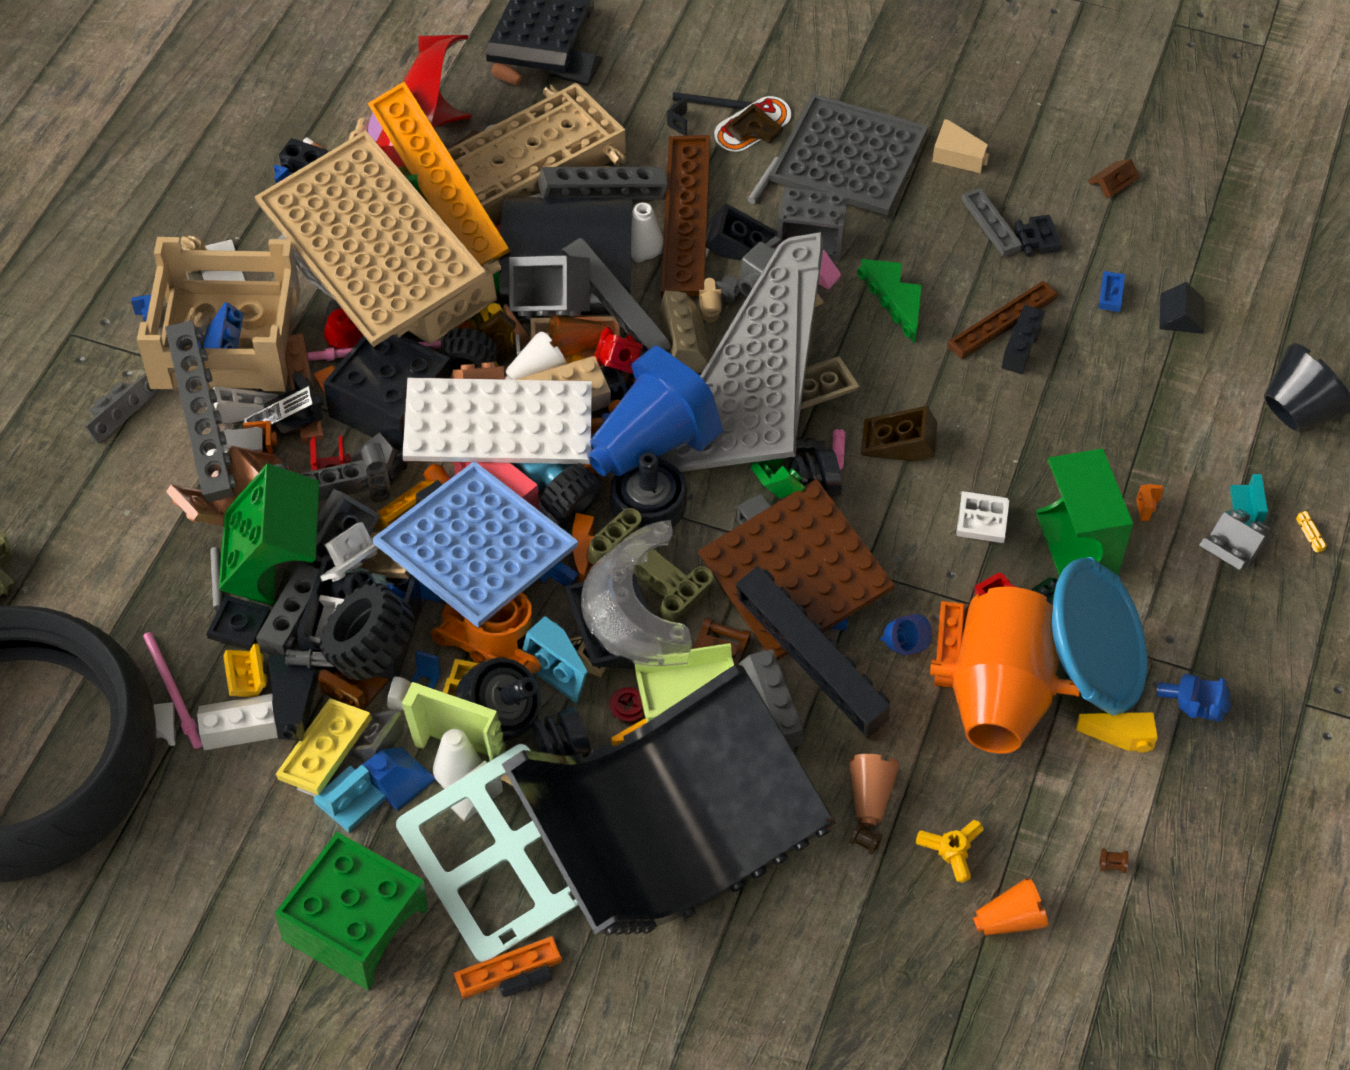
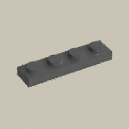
M981 188L962 194V202L1002 257L1021 251V242Z

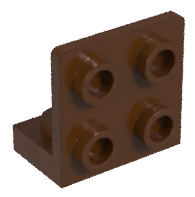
M324 669L318 676L322 693L336 701L361 710H365L389 682L388 678L376 676L370 679L366 678V680L350 679L340 670H337L336 673H330Z

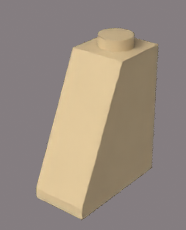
M944 119L934 147L932 162L981 173L983 165L987 166L990 156L989 153H986L988 144L953 122Z

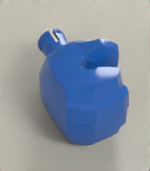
M1184 674L1180 684L1158 683L1157 696L1178 699L1180 710L1191 718L1201 717L1221 722L1225 714L1230 711V691L1228 682L1223 678H1220V681L1200 680L1195 675Z

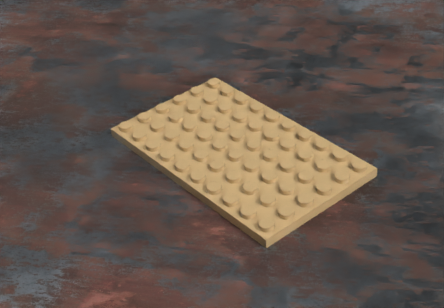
M366 130L255 196L259 206L285 238L292 240V245L296 252L373 347L487 276L483 267Z

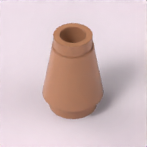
M495 63L492 67L491 73L496 79L518 86L522 80V75L511 65Z

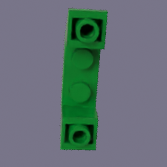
M783 458L752 462L750 467L764 487L779 499L789 496L796 491L801 492L806 488L800 481L803 477L793 468L789 471L782 466L775 472L777 467L784 461Z

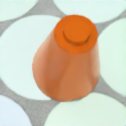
M1030 878L1022 880L976 910L977 916L973 917L978 933L983 931L985 936L1044 929L1049 926L1045 909L1043 910L1041 905V898L1034 882Z

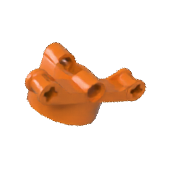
M522 592L478 628L465 617L463 622L454 616L446 615L441 625L430 632L431 638L438 645L443 647L457 646L469 652L472 660L478 664L492 658L505 657L518 661L532 675L539 672L542 667L535 656L518 649L517 641L527 634L532 625V606L527 596Z

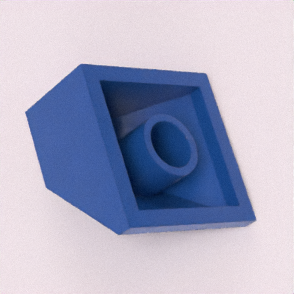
M403 747L382 749L362 764L369 771L371 784L385 795L386 801L397 811L435 781V777Z

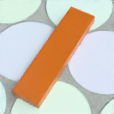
M941 601L936 661L948 663L958 661L963 637L964 603ZM934 676V686L953 688L954 680L952 678Z
M553 936L454 972V978L462 998L465 999L497 987L500 982L521 975V971L526 973L546 964L550 967L561 963L562 957Z

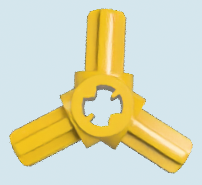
M972 820L961 831H950L944 833L943 836L921 830L917 834L916 844L938 850V855H941L948 864L952 865L956 881L964 883L971 879L966 862L968 858L967 850L971 848L970 843L983 832L984 828L979 821Z

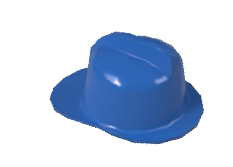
M921 614L902 616L886 626L884 636L880 637V640L885 641L890 650L900 655L914 654L925 650L930 645L932 628L927 618Z

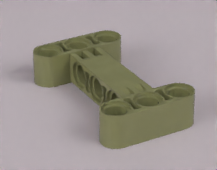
M632 508L625 509L592 538L587 551V560L592 565L601 566L610 558H616L664 598L658 612L659 620L666 625H674L707 594L713 580V573L707 567L701 566L695 568L686 576L636 535L641 523V514Z

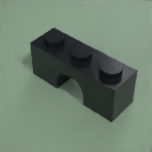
M1024 305L1005 349L1002 369L1023 375L1033 343H1036L1042 329L1045 316L1044 310Z

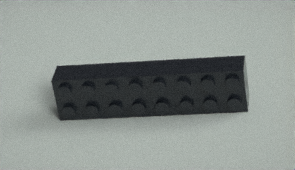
M759 566L755 567L736 583L738 600L868 739L889 721V699L883 692L880 691L878 693L872 687L873 682L866 674L861 675L855 669L857 666L849 656L844 657L839 652L840 647L833 639L830 638L828 640L822 634L824 631L816 621L811 622L806 617L807 612L800 604L795 605L790 600L791 595L783 586L779 588L774 583L775 578L767 569L763 571Z

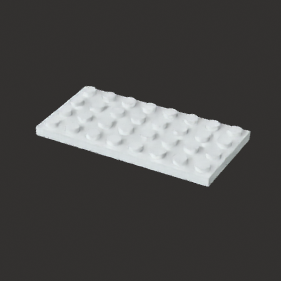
M408 378L403 461L590 464L587 454L591 452L592 381Z

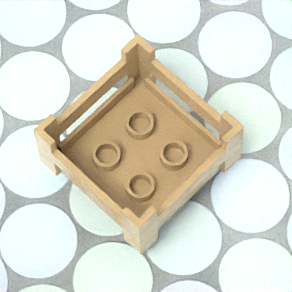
M157 237L154 250L157 269L146 322H140L137 343L150 389H173V387H178L165 327L184 322L189 310L193 308L195 309L191 318L193 322L198 312L203 313L197 326L201 328L207 316L211 317L210 324L223 304L228 302L244 313L238 349L205 348L208 361L204 362L205 367L210 369L213 382H209L210 388L218 386L286 392L288 378L285 361L292 306H298L301 290L291 239H269L270 252L182 250L180 237ZM187 270L274 272L275 281L190 280ZM165 297L168 304L161 336L157 334ZM206 329L203 333V341H200L201 348H203ZM184 348L183 350H184V351H187V350H190L191 348ZM191 366L188 371H194L197 366Z

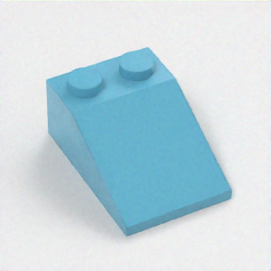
M544 616L527 632L522 651L535 656L541 663V670L535 673L577 703L580 700L588 671L565 631L557 623Z

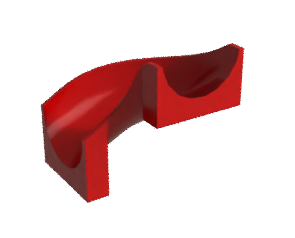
M468 35L418 36L419 55L403 82L409 88L433 128L471 118L470 113H465L452 107L443 98L439 90L442 66L447 49L457 42L467 40ZM382 129L376 143L396 167H406Z

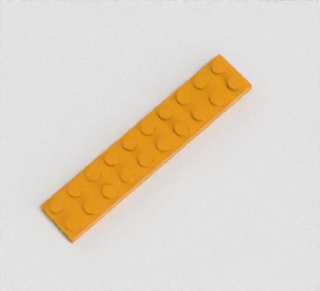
M405 82L367 103L411 175L417 174L420 190L432 209L477 262L483 266L492 258L495 261L510 252L505 241Z

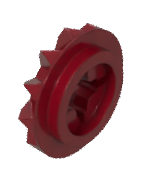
M625 687L617 690L611 696L609 708L614 718L620 719L622 723L630 721L632 724L637 719L642 720L644 710L639 689ZM632 699L633 707L625 711V705H628Z

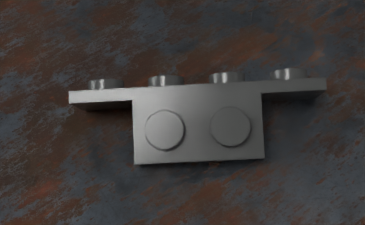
M146 373L133 384L117 383L112 386L111 391L106 396L100 397L95 401V405L89 409L94 418L84 427L95 443H101L161 389H150Z

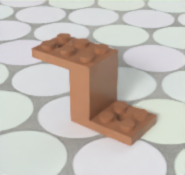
M231 446L228 452L232 466H228L230 474L233 473L237 484V487L233 488L235 496L207 503L200 489L171 484L166 492L173 499L172 502L186 512V517L192 522L198 523L199 521L209 525L217 524L223 526L226 509L267 463L275 465L283 462L274 454ZM221 470L214 471L211 477L219 476Z

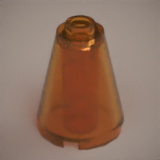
M561 315L550 316L549 333H552L550 344L554 348L558 347L564 358L597 348L600 334L607 325L605 322Z

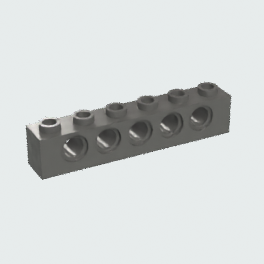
M541 167L537 182L542 197L632 198V200L663 199L668 185L662 167Z

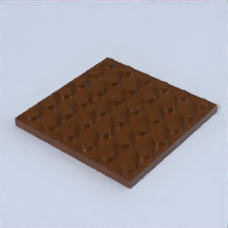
M817 479L805 485L806 488L803 491L792 493L698 550V555L706 567L712 571L713 577L765 651L773 649L777 661L788 655V653L738 600L736 583L755 567L759 566L763 571L767 569L775 578L774 583L779 588L783 586L791 595L790 600L795 605L800 604L807 612L806 617L811 622L816 621L824 632L895 589L894 583Z

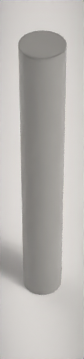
M779 157L774 158L748 197L749 203L754 204L770 181V174Z
M213 547L210 549L213 609L218 611L222 603V591L219 590L220 549Z

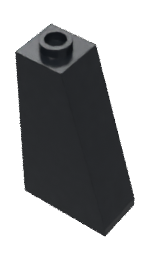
M269 654L278 739L303 741L319 680V666L308 668L304 665H286L285 658L288 655Z

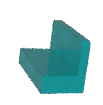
M1252 474L1249 485H1231L1230 495L1233 510L1242 509L1251 515L1250 519L1256 523L1258 521L1264 522L1268 510L1262 474Z

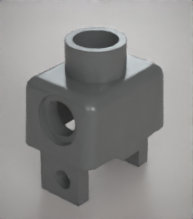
M776 236L766 244L759 242L742 258L739 289L746 299L775 250L780 245V239Z

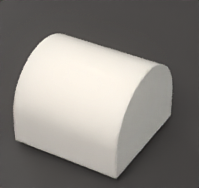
M396 676L393 678L388 694V709L404 710L402 702L411 686L408 680Z

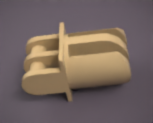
M712 278L705 279L704 290H699L700 311L703 319L709 323H713L719 318L722 308L721 289L715 288V280Z

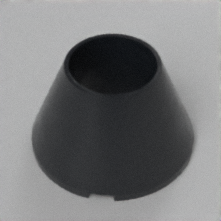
M1291 343L1286 348L1264 394V399L1272 412L1294 431H1300L1350 414V393L1343 382L1322 359L1316 361L1308 355L1311 351L1298 343Z

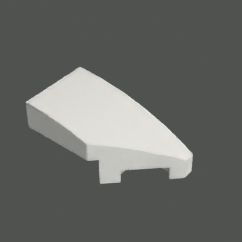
M174 703L155 704L156 738L162 737L168 741L169 745L173 746L176 743Z

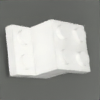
M962 491L956 531L957 536L1004 543L1009 508L1008 498Z

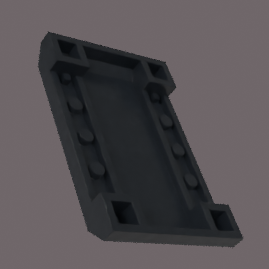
M510 0L488 42L486 61L565 73L570 62V52L586 18H590L594 9V0Z

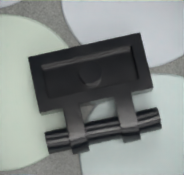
M1050 214L1029 217L1028 224H1023L1021 220L1014 223L1016 227L1015 234L1020 238L1022 251L1025 252L1027 257L1034 255L1033 248H1038L1040 254L1061 251L1062 244ZM1028 234H1033L1034 238H1029Z

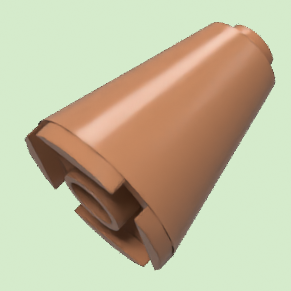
M858 754L854 755V760L852 758L849 759L856 819L866 827H875L877 823L882 822L899 771V762L889 757L888 762L881 760L882 755Z

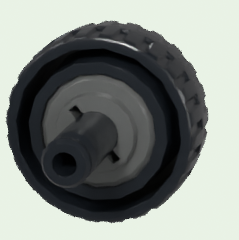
M642 454L639 458V467L621 476H613L610 486V504L613 516L616 517L623 510L632 508L637 510L642 517L637 534L654 535L668 531L679 523L685 513L687 485L684 476L673 464L658 459L655 454Z
M505 657L492 658L469 669L462 676L461 681H459L455 696L497 711L504 742L512 740L532 728V723L537 720L541 707L540 689L532 673L518 661Z

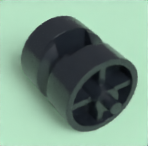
M366 571L345 573L346 576L332 581L331 595L334 598L344 599L348 594L354 593L355 589L363 588L366 584L376 582L373 576Z

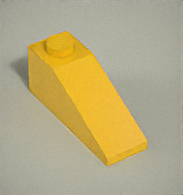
M1153 712L1122 713L1114 716L1109 713L1079 714L1076 723V731L1127 751H1137L1140 753L1153 751L1158 738Z

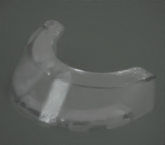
M671 520L652 523L629 535L593 565L584 581L581 605L583 617L590 632L602 642V646L617 657L621 655L633 660L632 663L671 666L684 665L689 662L692 646L689 629L681 623L661 619L649 612L638 600L632 583L635 566L647 563V552L655 547L668 545L673 532Z

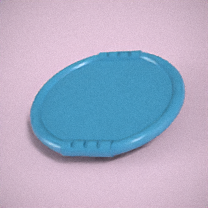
M1092 557L1076 559L1063 569L1054 592L1052 632L1056 651L1064 670L1070 679L1073 680L1085 700L1110 715L1122 714L1131 710L1137 704L1145 688L1148 660L1142 623L1130 594L1117 574Z

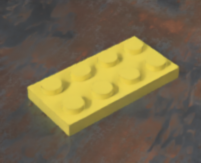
M329 698L304 733L303 741L297 743L277 771L276 776L278 780L320 795L372 720L371 714Z

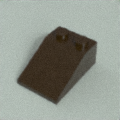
M928 405L865 419L861 447L862 456L917 461L935 457L937 421Z

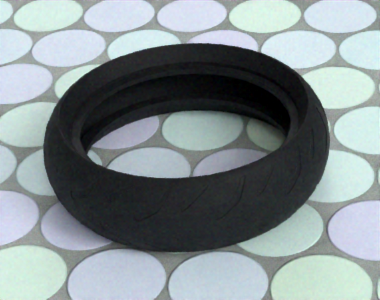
M33 606L0 607V662L15 660L50 662L72 669L86 677L103 693L110 704L109 736L99 762L88 778L69 797L48 811L31 819L0 827V883L31 878L53 871L72 862L100 843L118 826L138 799L148 778L156 743L154 705L148 685L136 663L111 636L100 628L81 618L49 608Z

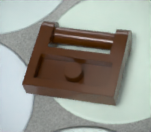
M705 618L693 649L731 643L734 665L739 664L750 641L751 632L747 630L742 632L714 623L713 619ZM711 631L717 634H721L739 640L740 642L739 644H735L726 640H722L710 636L709 632Z

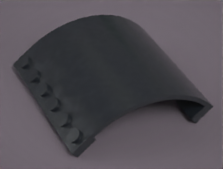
M504 197L500 235L510 252L499 258L501 266L499 271V304L503 309L506 304L510 308L509 257L563 256L561 250L579 238H582L631 295L632 198ZM590 290V311L581 312V315L610 314ZM512 311L518 320H531V316H518L517 311Z

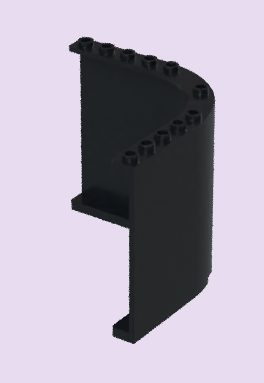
M737 664L731 666L646 724L623 737L625 741L614 747L611 743L592 750L588 757L583 758L582 754L562 756L522 750L502 764L595 935L606 934V936L616 934L618 936L623 933L625 935L631 933L637 935L641 932L647 934L658 926L679 917L685 920L696 913V908L730 890L733 893L741 890L746 886L745 881L751 877L754 879L761 877L767 873V867L773 863L775 866L783 863L789 858L787 854L793 850L799 852L810 845L809 840L815 836L818 838L825 836L831 832L830 827L836 824L743 666Z

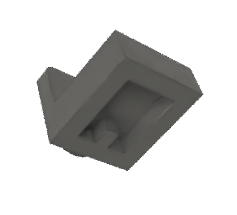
M725 275L721 282H716L715 288L721 289L722 302L732 305L736 303L741 295L739 289V281L741 280Z

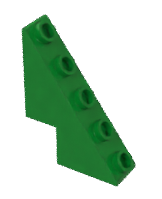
M861 259L860 268L857 269L858 277L864 280L870 292L879 299L881 306L887 309L893 321L899 324L904 335L915 343L922 285L900 283L902 263Z

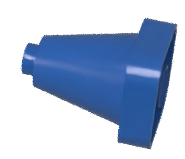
M653 346L632 363V370L636 379L635 383L590 440L592 451L587 454V458L594 470L601 476L605 477L610 472L621 476L639 467V458L644 453H653L659 457L685 443L697 451H702L723 432L715 399L709 386L695 371L659 346Z

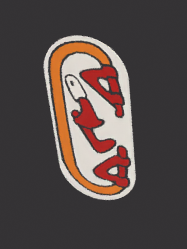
M767 96L754 102L758 108L783 127L789 122L791 110L782 99ZM749 106L717 125L714 135L717 143L722 148L734 152L742 151L761 140L751 138L739 142L725 130L726 126Z

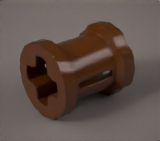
M1102 848L1100 853V871H1105V869L1120 870L1126 874L1128 869V851L1123 850L1122 853L1109 852Z

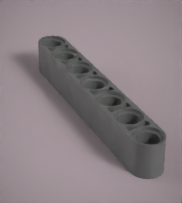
M582 238L575 240L561 250L563 256L590 258V290L628 335H632L635 338V342L643 344L641 350L643 353H646L653 346H659L665 351L671 349L666 336Z

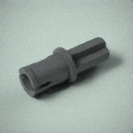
M287 649L286 655H288L285 658L286 665H304L308 668H312V666L334 667L324 658L322 652H313V649H309V651Z

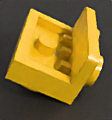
M253 644L250 651L226 650L223 656L229 696H259L267 684V675L263 673L264 656L260 653L259 644Z

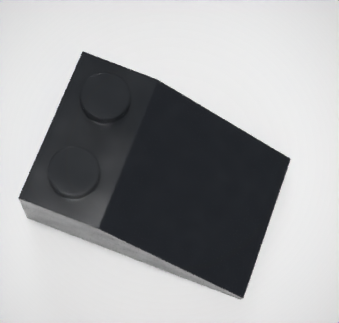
M725 203L713 216L706 248L722 257L742 260L759 242L766 244L775 236L778 237V231Z

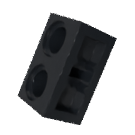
M291 138L279 153L280 163L282 167L288 168L289 172L295 173L327 154L328 150Z

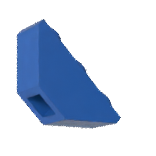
M224 303L206 329L203 348L238 349L244 313L230 303Z

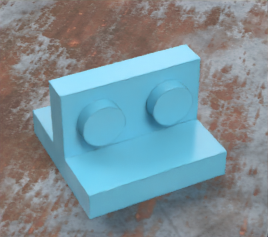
M363 765L356 770L349 766L327 785L320 795H316L313 798L316 805L349 833L386 800L385 795L371 784L369 771Z

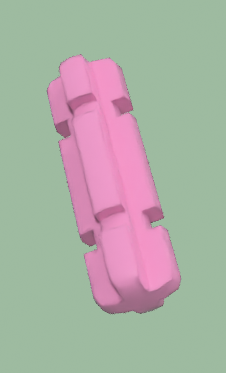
M835 429L833 431L832 449L836 454L841 470L844 466L845 431L843 429Z

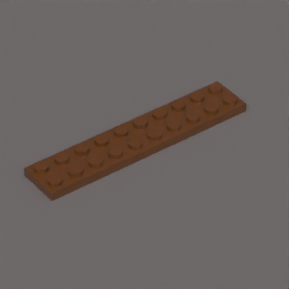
M710 135L669 136L661 297H663L665 290L687 293L689 297L699 296V290H704Z

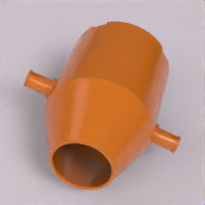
M996 587L989 589L988 593L980 596L977 594L969 604L958 661L948 663L932 660L930 675L950 677L954 680L953 689L968 741L986 752L1005 754L1016 751L1050 708L1053 695L1057 693L1076 697L1080 695V691L1073 680L1059 679V676H1057L1060 659L1056 651L1052 632L1053 605L1046 601V596L1032 590L1018 587Z

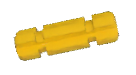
M1307 511L1300 512L1296 520L1300 526H1303L1301 529L1309 543H1312L1311 547L1316 553L1323 552L1327 544L1323 538H1320L1322 535L1314 521L1311 520L1310 514Z

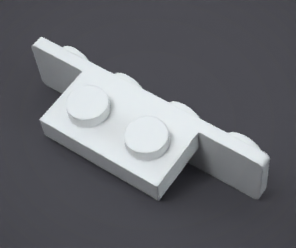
M363 522L356 523L325 544L335 567L320 576L322 581L332 579L333 582L346 576L345 571L353 570L362 565L361 560L369 559L377 554L376 550L379 548L373 544Z

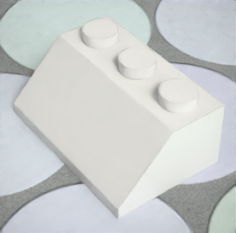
M272 694L208 704L198 708L199 735L204 750L278 738Z

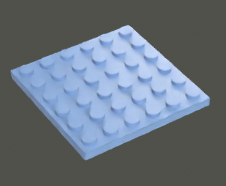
M475 461L373 537L374 545L477 628L577 548L578 541Z

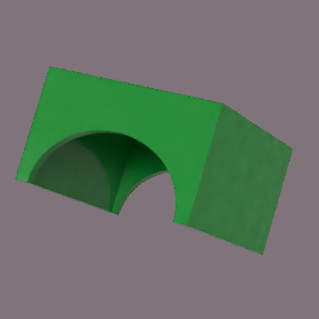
M1103 448L1048 457V465H1050L1062 497L1049 506L1036 509V516L1058 575L1060 576L1063 569L1072 561L1092 557L1119 575L1133 522Z
M269 463L262 468L224 512L219 590L271 606L274 603L275 564L286 561H307L312 563L315 560L319 495L318 480Z
M336 832L275 911V916L282 941L369 991L373 985V977L378 962L394 934L415 912L419 911L425 914L428 910V903L423 879L343 834Z

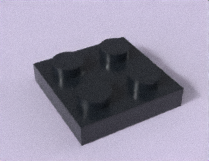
M225 595L206 633L207 638L251 650L253 644L257 642L256 637L271 613V609L268 606Z

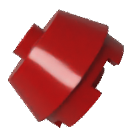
M342 308L333 311L329 315L323 331L325 340L334 350L337 348H353L364 336Z

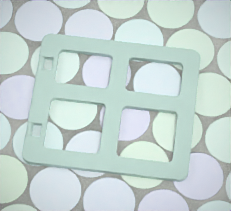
M523 744L514 746L401 815L396 822L400 835L479 962L500 956L512 946L527 939L579 905L576 899L572 900L569 896L571 893L569 886L557 894L550 893L526 855L525 848L542 838L533 821L517 831H512L486 791L487 785L507 774L502 766L504 762L522 750L530 751ZM470 799L493 835L495 844L454 870L445 872L421 834L420 827L462 800ZM503 861H508L535 902V907L490 936H485L459 896L458 890ZM513 929L516 937L503 944L500 937Z

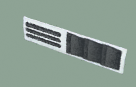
M309 386L245 418L244 422L271 420L272 425L312 404Z

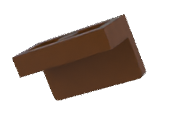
M1132 159L1114 162L1090 178L1088 182L1089 184L1099 183L1105 197H1111L1140 177Z

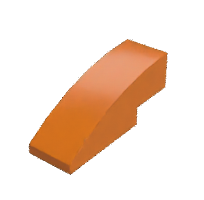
M576 513L572 530V537L578 541L577 548L572 551L574 570L579 573L577 576L578 583L588 580L592 564L589 563L586 556L595 531L594 516Z

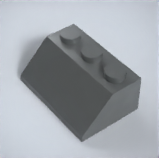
M333 489L317 517L315 560L322 563L324 555L330 556L325 544L356 523L363 522L370 535L381 515L343 492Z

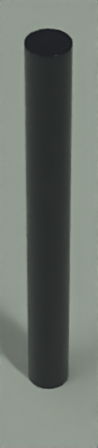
M673 92L672 97L674 101H680L683 97H686L687 102L736 109H744L754 103Z

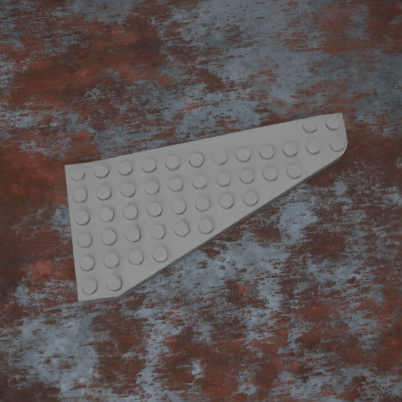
M821 232L790 237L777 247L700 375L713 393L723 432L702 451H697L685 443L661 455L662 460L673 464L680 472L796 456V435L823 255V237Z

